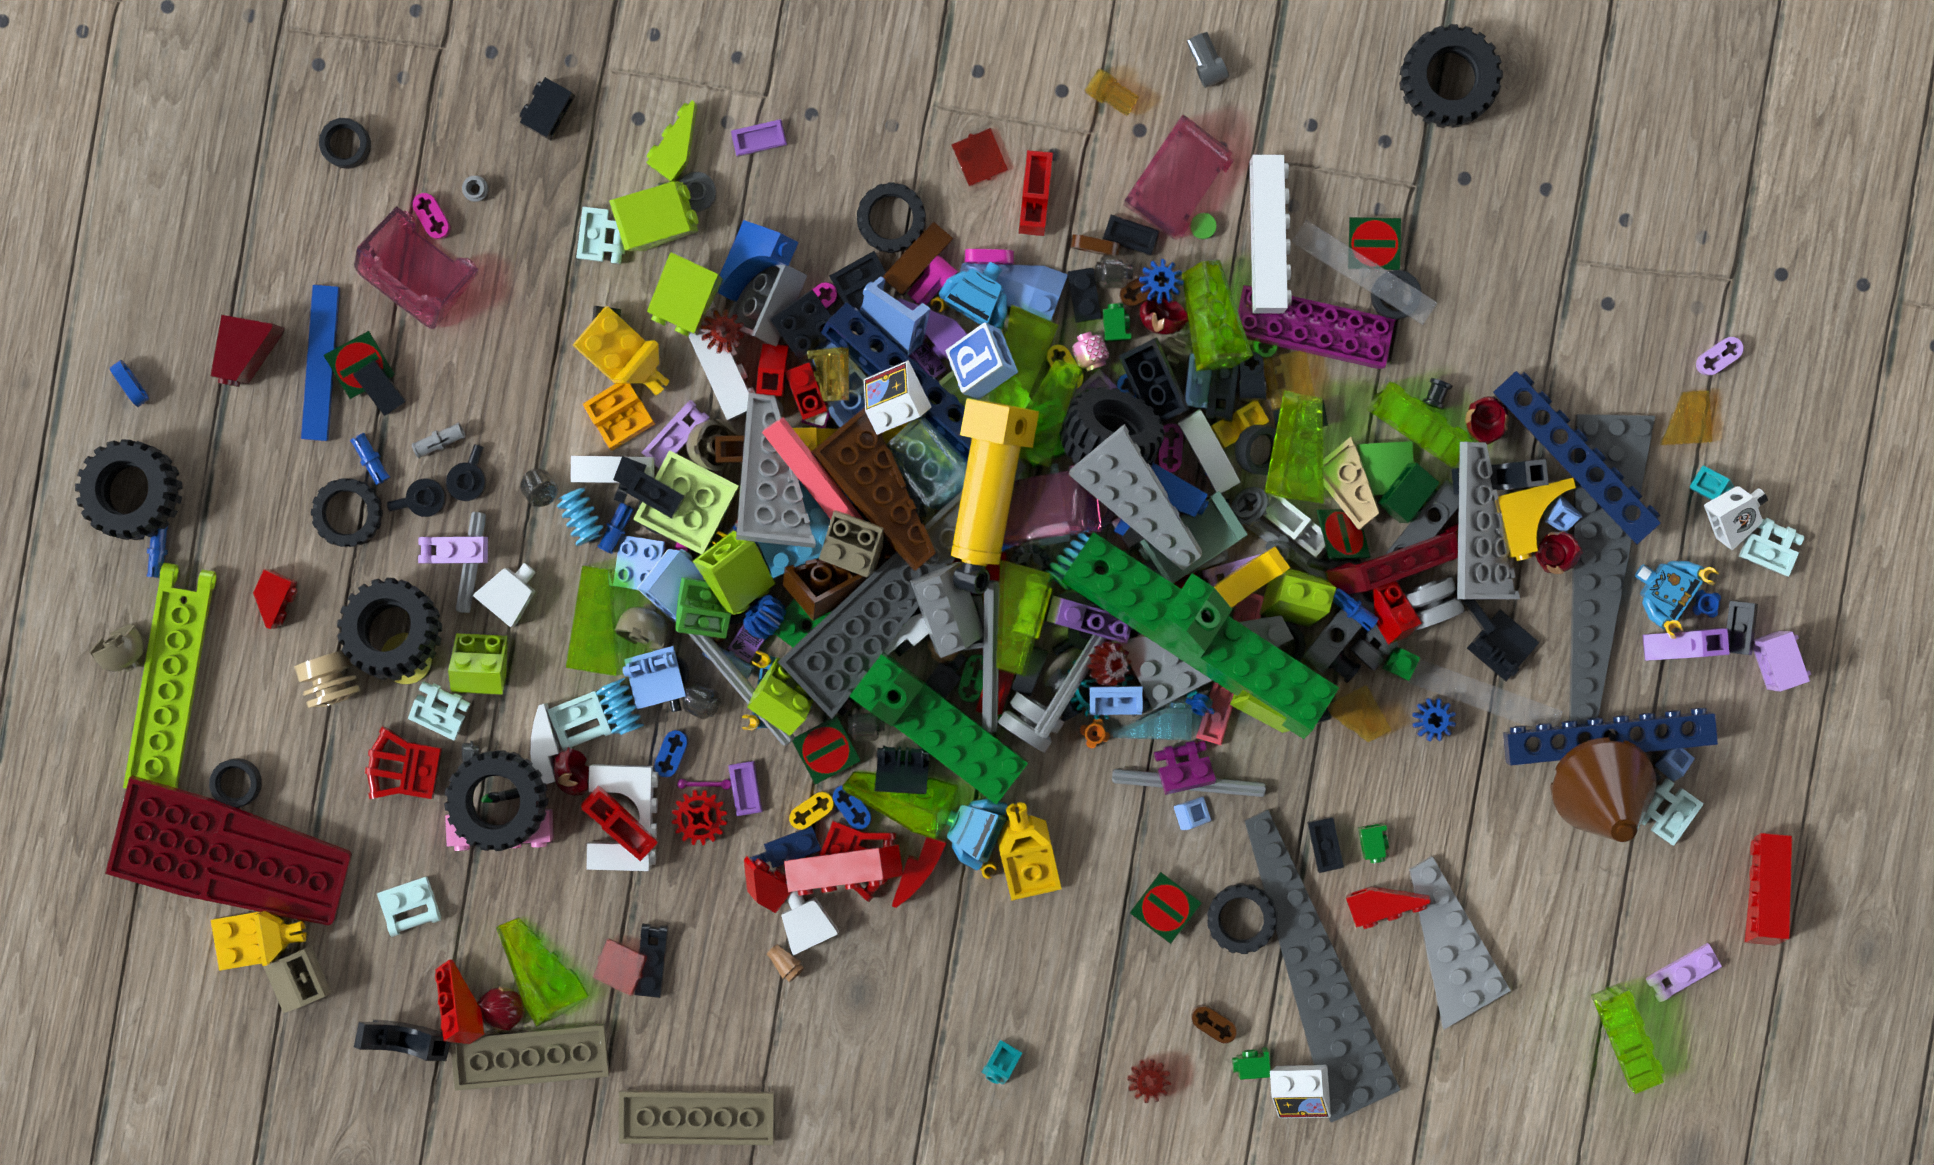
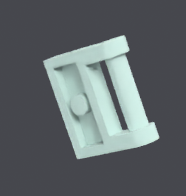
M597 691L547 710L563 751H566L568 747L572 748L601 735L608 736L612 734V727L607 722L608 719L606 714H604L603 706L600 704L599 696L596 694ZM598 718L599 726L571 737L567 736L565 730Z
M427 876L377 893L391 937L400 935L401 931L430 921L432 923L441 921V915ZM427 904L428 912L398 922L396 921L395 914Z

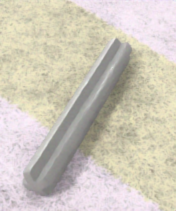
M481 512L471 513L468 537H483L486 514ZM463 563L456 603L457 612L469 613L471 610L478 563Z

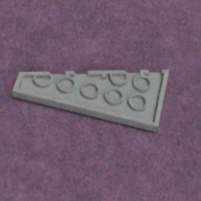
M749 393L736 539L815 548L816 542L814 535L812 536L809 525L810 521L804 507L798 478L762 433L766 427L781 419L775 396Z
M1124 424L1070 469L1069 475L1181 570H1185L1201 557L1202 549L1189 528L1184 526L1179 517L1178 510L1170 503L1167 492L1151 466L1143 459L1140 454V448L1137 443L1132 441L1129 436V430Z
M1460 442L1457 599H1520L1519 591L1514 590L1512 578H1515L1514 568L1509 567L1507 555L1510 550L1502 513L1497 512L1495 500L1498 499L1497 490L1492 489L1490 477L1493 472L1487 444L1484 442Z
M1282 616L1239 622L1276 647L1293 639ZM1145 636L1128 639L1127 644L1119 642L1154 710L1212 681Z
M1430 856L1411 867L1409 872L1414 893L1430 895L1431 903L1427 904L1428 908L1419 911V919L1441 1016L1442 1028L1446 1029L1511 990L1434 858Z

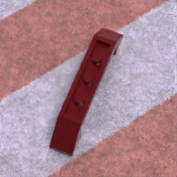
M1459 523L1443 528V534L1358 565L1346 563L1325 572L1328 582L1334 585L1336 589L1343 590L1346 594L1364 592L1458 558Z

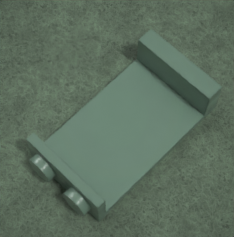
M1220 491L1210 496L1207 500L1209 504L1202 516L1197 513L1195 518L1186 514L1180 517L1184 526L1189 528L1202 549L1201 557L1185 570H1181L1146 539L1140 541L1139 544L1142 548L1138 551L1146 563L1152 562L1156 569L1154 572L1171 583H1175L1248 535Z

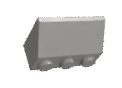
M775 265L761 271L747 284L737 302H733L724 324L756 339L777 346L781 334L770 319L797 300L807 275L785 265Z
M960 562L910 580L934 649L941 658L966 649L984 636V630L971 593L957 589L953 583L954 572L960 565Z

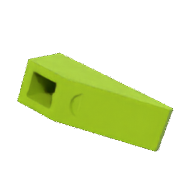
M693 100L689 104L684 103L677 113L679 117L674 125L669 124L662 133L664 139L658 146L654 145L646 156L648 158L646 162L648 166L670 182L676 181L689 164L697 113V104Z

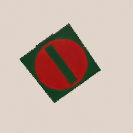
M1349 217L1348 269L1400 270L1401 218Z
M370 331L323 355L349 399L365 392L353 376V373L373 359L378 362L389 378L395 375Z
M1343 509L1316 510L1329 559L1344 561L1353 558L1371 557L1364 529L1359 530Z
M837 715L796 736L792 741L815 785L861 761Z
M1160 872L1129 913L1171 944L1202 902Z

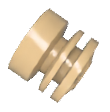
M342 650L294 666L299 683L312 681L313 687L305 690L303 695L307 696L316 693L317 698L306 702L308 708L327 707L348 700L352 695L361 691L359 685L349 688L346 686L347 682L357 678L356 675L343 676L342 671L352 666V663Z

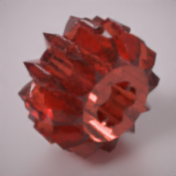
M726 309L723 311L722 317L717 310L713 311V318L710 316L704 318L708 325H701L700 327L702 332L707 333L701 337V340L711 341L707 345L708 350L712 349L714 345L717 346V354L722 352L723 347L728 354L731 353L732 346L738 348L741 345L738 339H743L745 336L743 332L737 331L744 326L742 322L735 324L738 315L734 314L730 319L728 318L729 311ZM721 326L726 328L725 332L728 331L724 337L719 336L720 332H716Z
M1108 641L1102 642V645L1094 646L1095 654L1091 653L1088 655L1092 661L1086 665L1092 669L1089 676L1095 678L1099 684H1107L1108 686L1117 685V682L1125 681L1124 674L1131 673L1127 669V665L1132 663V661L1126 659L1129 651L1123 649V645Z
M1150 1058L1149 1066H1145V1062L1141 1059L1139 1060L1141 1069L1133 1065L1131 1070L1136 1075L1127 1076L1128 1081L1134 1082L1128 1086L1129 1091L1137 1090L1134 1095L1136 1099H1139L1144 1094L1145 1103H1149L1150 1096H1153L1154 1101L1158 1102L1159 1097L1157 1093L1166 1096L1167 1091L1163 1087L1171 1086V1081L1165 1079L1170 1076V1072L1168 1070L1162 1071L1164 1067L1162 1062L1154 1067V1059ZM1150 1075L1151 1079L1156 1078V1080H1153L1152 1086L1142 1083V1081H1146L1145 1077Z

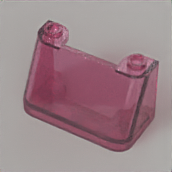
M1183 114L1126 197L1123 206L1173 240L1177 235L1183 237L1191 225L1187 220L1220 171L1222 170L1226 173L1233 163L1234 159L1231 158L1233 152Z
M396 206L357 247L354 268L362 278L430 329H435L477 276L479 269L469 258L458 257L455 261L449 258L415 231V218L411 213L403 211Z
M1075 465L1069 466V471L1018 479L1014 482L1003 546L1021 545V543H1026V541L1062 535H1076L1083 532H1102L1098 499L1069 475L1070 469Z

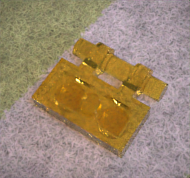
M1295 351L1279 355L1281 363L1279 366H1273L1272 357L1263 358L1264 377L1268 387L1266 395L1267 400L1271 402L1272 409L1282 407L1280 397L1288 396L1290 406L1316 400L1306 352ZM1283 373L1286 388L1278 389L1276 374Z

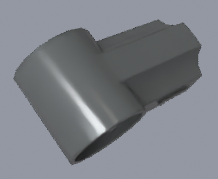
M1208 32L1200 33L1187 40L1188 47L1197 65L1198 76L1204 88L1229 78L1224 61L1220 56L1218 57Z

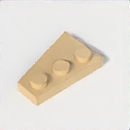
M1353 437L1348 438L1311 469L1359 530L1363 529L1381 514Z

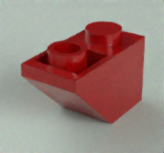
M762 345L756 394L784 398L785 371H787L789 346Z
M810 363L785 371L803 420L827 412L818 381Z
M263 569L253 595L265 627L277 629V626H282L287 616V612H285L288 602H293L298 589L295 588L297 581L270 569Z
M1397 581L1379 586L1373 590L1375 616L1379 618L1376 625L1388 645L1408 637L1422 624Z
M746 856L744 867L747 892L758 904L777 913L791 893L788 892L786 874L779 869L775 871L770 870V866L759 858L755 861Z

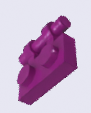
M1194 740L1188 741L1182 746L1174 748L1166 746L1163 747V750L1154 752L1156 762L1166 760L1167 766L1160 767L1158 770L1165 795L1215 784L1216 779L1209 757L1199 759L1197 754L1198 752L1206 751L1205 741L1196 743ZM1188 755L1189 761L1176 764V757Z

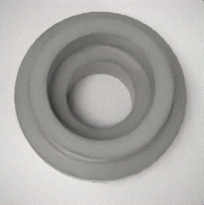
M470 176L464 181L462 192L468 200L478 202L487 196L488 184L480 176ZM477 184L480 186V191L474 194L471 188Z

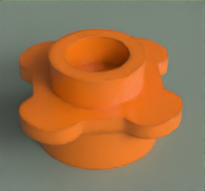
M1094 719L1093 723L1080 727V733L1085 736L1087 740L1086 745L1089 748H1095L1097 744L1102 741L1107 742L1110 738V734L1105 731L1103 720ZM1093 731H1097L1096 736L1092 734Z

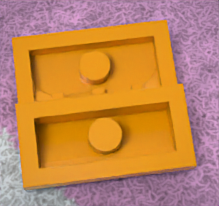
M615 383L583 403L589 417L598 428L611 451L655 425V422L631 384Z

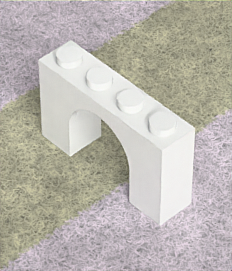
M590 765L589 792H593L599 785L606 792L621 793L629 797L638 808L639 823L656 839L657 824H653V813H657L658 799L653 798L654 787H658V772H654V766ZM590 841L587 843V869L649 871L652 865H656V849H652L640 862L618 842Z

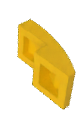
M1253 401L1234 412L1232 422L1222 419L1210 427L1224 449L1236 442L1239 435L1247 427L1265 425L1270 421L1259 402Z

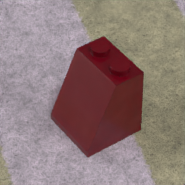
M221 314L210 376L218 378V383L235 387H240L241 382L249 384L283 335L285 328L272 323Z

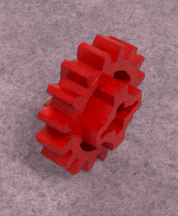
M694 789L692 797L685 793L683 794L684 802L681 800L676 801L679 809H673L672 814L677 815V818L672 820L671 823L678 824L679 828L676 829L675 833L683 832V841L692 838V845H695L697 840H700L702 845H706L707 838L712 842L716 840L715 832L720 835L724 832L720 825H727L728 821L722 819V816L726 815L728 811L720 809L724 801L717 803L715 801L716 793L709 797L707 796L708 790L705 789L702 795H699L697 789ZM695 800L705 801L702 806L695 807L689 804ZM712 807L716 812V822L711 817L710 810ZM702 811L704 813L703 818L706 821L697 823L693 812L698 814ZM683 812L688 816L689 824L687 827L683 822ZM700 828L710 831L705 834H695V831Z

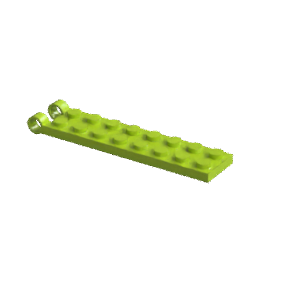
M164 562L161 567L123 785L125 789L127 788L129 777L132 775L178 788L212 591L215 588L217 579L215 571L202 569L198 578L197 591L174 587L179 574V566L177 564ZM183 596L187 598L185 604L181 602Z

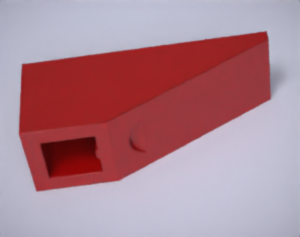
M1374 886L1349 893L1346 896L1356 928L1363 926V929L1378 925L1377 921L1387 918L1388 921L1398 919L1403 916L1402 912L1412 910L1413 913L1425 910L1428 908L1427 904L1431 903L1430 895Z
M449 959L435 969L443 1038L447 1042L471 1044L484 1035L482 1011L454 961Z

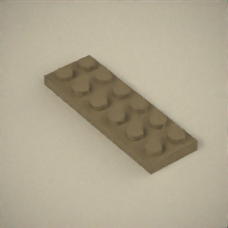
M605 1024L489 1034L481 1036L471 1044L450 1042L455 1091L610 1076Z
M620 1090L619 1144L773 1145L774 1092Z

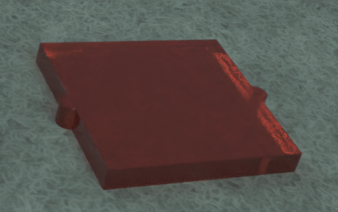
M991 128L975 135L969 134L968 138L951 144L969 187L984 180L990 181L991 177L1008 170Z
M608 938L602 954L598 956L599 962L593 978L632 996L638 980L642 978L641 972L647 956Z

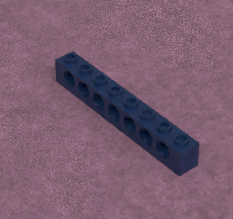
M846 302L827 321L821 333L869 376L891 368L890 365L896 366L909 360L931 405V408L917 419L962 459L968 462L972 438L960 435L965 406L959 402L955 395L945 390L936 378L927 374L917 361L909 358L895 342H891L882 334L876 325L871 324L864 318L857 308L852 307Z
M1515 371L1493 392L1494 395L1636 545L1661 524L1658 520L1661 515L1651 505L1646 508L1640 502L1643 496L1633 486L1627 488L1622 483L1624 476L1614 466L1609 469L1603 461L1606 460V457L1596 447L1591 450L1585 444L1588 438L1578 428L1573 431L1567 425L1570 419L1560 409L1555 412L1549 406L1552 400L1543 391L1537 393L1531 387L1534 381L1525 372L1520 375ZM1522 392L1530 393L1532 396L1531 404L1528 406L1519 405L1517 402L1518 395ZM1539 411H1546L1550 415V421L1546 425H1539L1535 421V415ZM1557 430L1566 431L1568 434L1567 442L1564 444L1555 443L1553 440L1554 432ZM1579 448L1585 451L1586 459L1584 462L1575 463L1572 461L1571 452L1574 449ZM1597 467L1603 470L1604 478L1602 481L1593 482L1590 480L1589 471L1592 468ZM1613 486L1620 488L1622 491L1621 499L1616 502L1609 500L1607 497V490ZM1633 505L1639 508L1640 517L1637 520L1631 521L1626 518L1625 510L1628 506Z
M1693 708L1691 713L1681 714V710L1665 711V716L1655 717V713L1639 714L1638 719H1629L1628 715L1614 716L1613 721L1603 722V718L1587 719L1588 724H1577V721L1561 722L1562 726L1552 727L1551 723L1536 724V729L1526 730V726L1510 727L1509 732H1503L1505 761L1510 766L1561 761L1570 750L1580 745L1578 737L1582 732H1588L1589 740L1604 738L1605 732L1609 729L1615 731L1613 741H1629L1638 746L1643 752L1718 745L1715 713L1707 711V708ZM1690 721L1693 726L1692 731L1684 735L1682 726L1685 722ZM1665 724L1667 728L1666 734L1658 737L1656 734L1657 727ZM1639 726L1641 735L1638 739L1632 740L1630 732L1634 727ZM1562 734L1564 742L1560 747L1555 748L1552 740L1556 735ZM1531 737H1536L1538 740V745L1534 750H1528L1526 746L1528 739Z

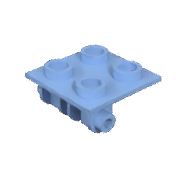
M621 535L613 586L638 590L637 587L664 555V549L666 550V547H664L665 542Z
M673 646L624 659L626 666L623 667V673L625 677H629L637 709L686 696Z

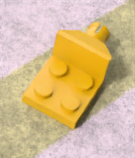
M608 306L604 307L573 344L582 355L613 383L645 384L653 394L658 395L664 390L662 386H667L670 381L656 368L659 365V344L655 340L645 341Z
M1017 802L1019 813H1016L1014 803L1007 807L1006 812L1009 820L1005 822L998 838L1000 856L1011 901L1062 889L1047 822L1032 815L1028 816L1027 806L1022 802Z
M256 911L211 920L219 971L256 964L267 966L278 960L289 943L306 941V932L294 933L306 929L303 921L285 924L284 920L279 916L266 911Z

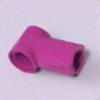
M937 255L926 267L923 276L912 286L907 295L918 305L922 303L927 305L940 291L946 280L957 274L958 271L940 255Z

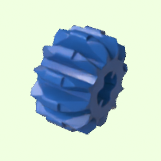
M1161 259L1160 267L1157 266L1154 260L1151 261L1152 270L1144 267L1142 272L1146 276L1139 278L1140 283L1146 284L1141 288V292L1151 291L1147 299L1151 301L1156 295L1158 296V304L1162 303L1163 296H1165L1168 302H1172L1171 293L1179 296L1180 290L1176 287H1181L1184 281L1176 279L1182 275V271L1172 272L1175 268V263L1172 262L1167 268L1165 267V259ZM1159 276H1163L1164 281L1168 282V284L1164 283V287H1160L1159 283L1154 280H1158Z
M765 595L760 599H756L755 603L750 606L749 611L746 613L743 621L744 628L754 637L767 639L770 635L774 634L775 630L779 628L780 623L784 621L783 617L786 615L785 606L776 597L773 598L771 595Z
M1427 698L1425 701L1426 708L1420 703L1417 704V708L1422 711L1421 714L1412 713L1413 717L1419 718V721L1412 723V726L1414 728L1422 726L1417 734L1421 737L1427 732V741H1432L1434 733L1436 739L1442 741L1441 732L1443 731L1444 734L1450 736L1451 731L1447 729V726H1456L1455 722L1449 721V718L1456 716V713L1454 711L1447 712L1451 706L1449 703H1445L1441 707L1442 699L1436 698L1433 706L1432 700ZM1432 713L1440 716V721H1436L1438 723L1436 726L1428 723V718H1432L1430 716Z

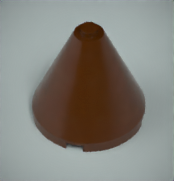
M1609 738L1589 740L1570 750L1556 766L1555 770L1557 773L1550 787L1552 800L1559 815L1571 826L1588 833L1618 842H1627L1633 839L1647 813L1656 790L1655 771L1647 755L1638 746L1629 741H1610Z

